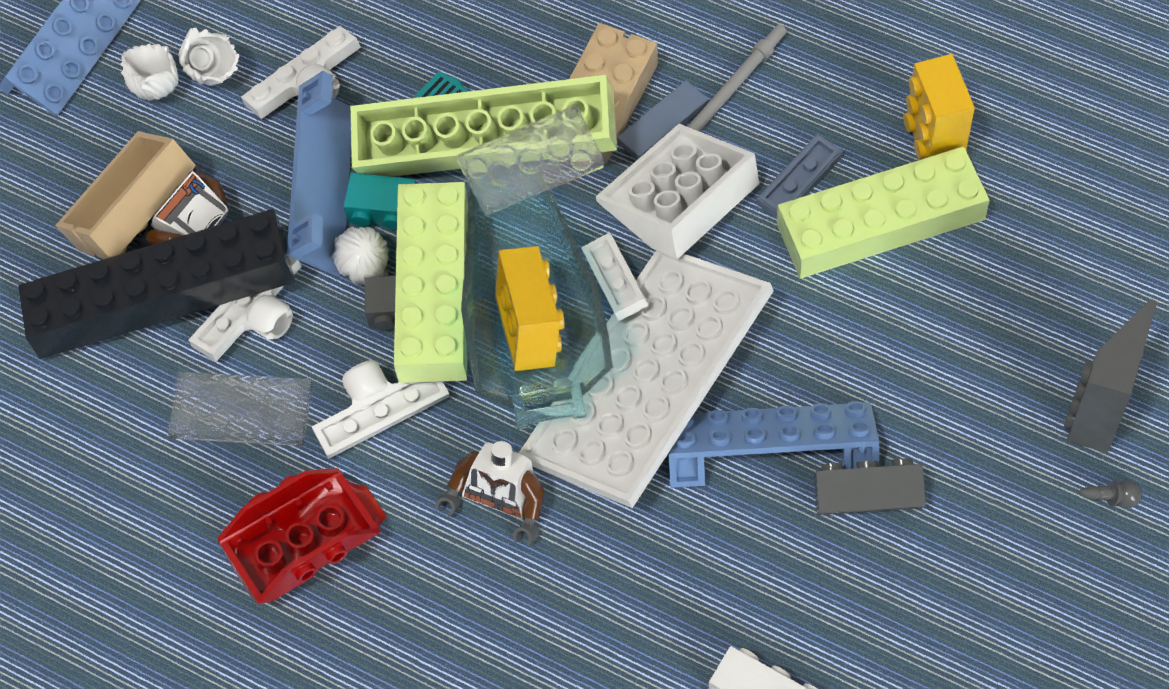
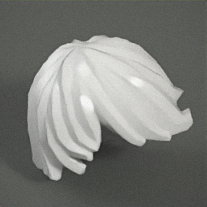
M190 28L178 53L179 63L183 66V71L192 80L208 86L223 83L224 80L232 76L233 72L238 71L236 64L239 61V54L236 53L234 44L228 41L229 37H226V35L210 33L207 29L199 32L197 28Z
M149 43L146 46H134L133 49H127L123 53L124 55L121 56L123 62L120 64L123 67L121 74L124 76L125 84L129 90L139 98L149 101L154 99L160 100L174 91L178 84L176 63L173 56L169 53L168 46H161L160 44L151 45Z
M350 227L343 234L335 237L334 252L331 255V259H334V264L340 274L343 276L349 275L353 283L365 285L364 278L388 275L385 269L388 266L389 249L387 241L383 240L379 232L370 227Z

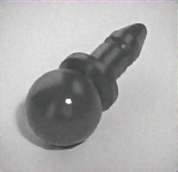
M1124 480L1119 483L1111 481L1107 486L1097 487L1091 485L1079 490V494L1091 500H1107L1109 505H1119L1123 508L1135 507L1142 498L1141 488L1131 480Z

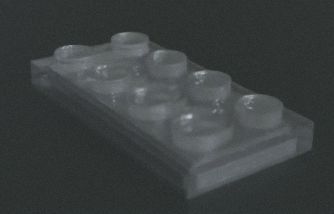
M577 104L460 153L456 158L485 216L604 168L605 161Z
M178 372L168 435L170 439L304 446L313 389L312 380Z

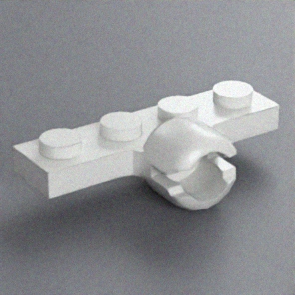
M341 26L337 27L241 96L245 106L260 119H263L290 98L298 96L299 86L321 71L333 75V98H336L340 84L335 78L336 75L330 70L361 48L356 37Z
M290 257L293 274L295 275L302 266L299 260ZM284 286L220 305L188 340L191 346L217 362L246 330H253L268 340L282 337L290 328L293 319V313L289 305L276 298V295Z
M369 360L357 364L343 375L342 382L352 400V405L312 426V430L329 459L449 397V392L443 381L398 382L391 384L387 381L379 364Z

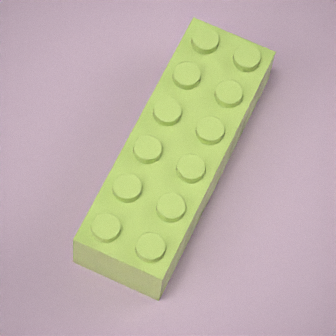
M963 146L779 204L777 209V226L801 279L986 219L990 200Z
M465 182L398 184L394 368L399 383L467 381L468 197Z

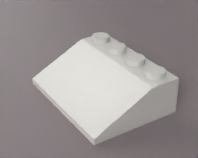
M678 124L596 196V201L652 249L678 259L759 185L755 153Z

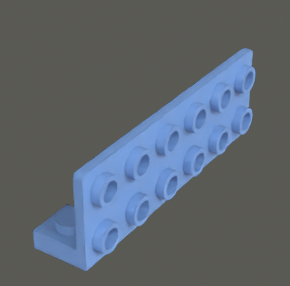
M62 0L1 81L0 90L8 95L12 88L15 87L48 112L57 116L141 0Z
M321 71L299 86L287 256L335 276H340L341 274L334 264V259H331V255L334 252L335 237L346 231L347 217L343 206L350 174L351 111L349 105L333 98V75Z
M852 401L847 404L827 405L819 403L813 406L801 407L781 406L769 409L747 408L737 411L713 410L705 413H694L668 453L670 488L705 486L704 457L843 449V469L857 468L856 462L878 461L879 467V437L871 403Z

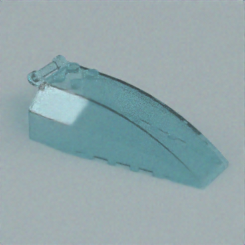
M538 160L471 167L470 206H468L469 223L468 232L466 233L467 251L464 261L465 279L463 280L461 313L475 392L513 408L518 430L528 428L527 424L572 416H575L576 419L586 418L582 396L613 368L609 334L598 285L586 260L582 258L576 239L570 233L567 221L558 208L557 200L553 192L550 191L549 183ZM539 246L542 259H547L549 263V284H554L556 288V309H561L564 316V329L559 330L562 349L561 352L556 353L555 367L515 371L495 298L498 251ZM572 399L571 403L526 411L524 407Z

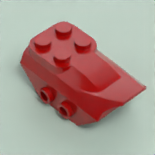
M339 468L306 470L298 475L286 477L280 482L279 486L267 493L262 492L253 496L248 504L244 505L218 536L217 540L232 569L256 604L269 603L311 579L318 569L328 563H338L346 557L350 550L381 533L379 527L387 516L367 486L358 485L346 480Z

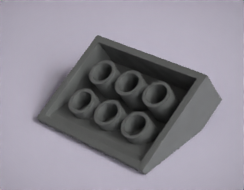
M1149 300L1096 352L1093 363L1085 362L1064 424L1065 428L1070 429L1067 438L1068 442L1108 453L1132 394L1155 312L1156 301Z

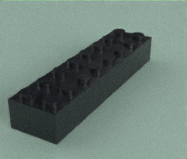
M273 208L18 285L25 337L39 359L289 285L295 283L290 257L287 256L284 230Z

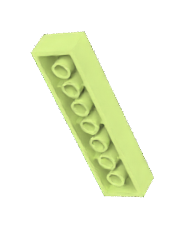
M606 75L350 106L352 168L359 174L393 177L617 150L614 89Z

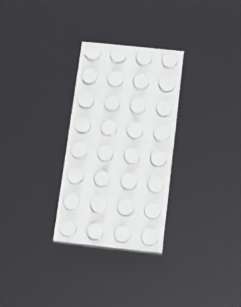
M656 250L636 279L649 306L621 321H618L615 313H613L523 445L519 454L528 457L532 462V466L633 508L774 291L771 283L686 254L675 259Z

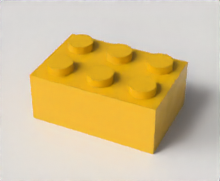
M953 54L914 63L913 74L908 81L910 94L906 96L907 113L903 114V120L907 132H912L915 138L914 149L918 159H925L963 146L966 150L975 107Z
M539 246L498 251L495 298L515 371L555 367L556 353L561 352L562 349L559 330L564 329V316L561 309H556V288L554 284H549V263L547 259H542Z

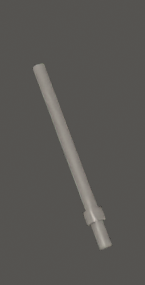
M777 24L765 39H760L752 48V54L687 127L699 132L754 69L762 61H767L774 53V47L787 33L785 27Z

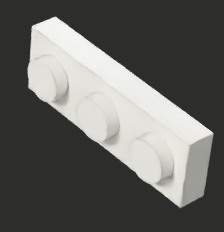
M610 232L581 247L618 321L649 306Z

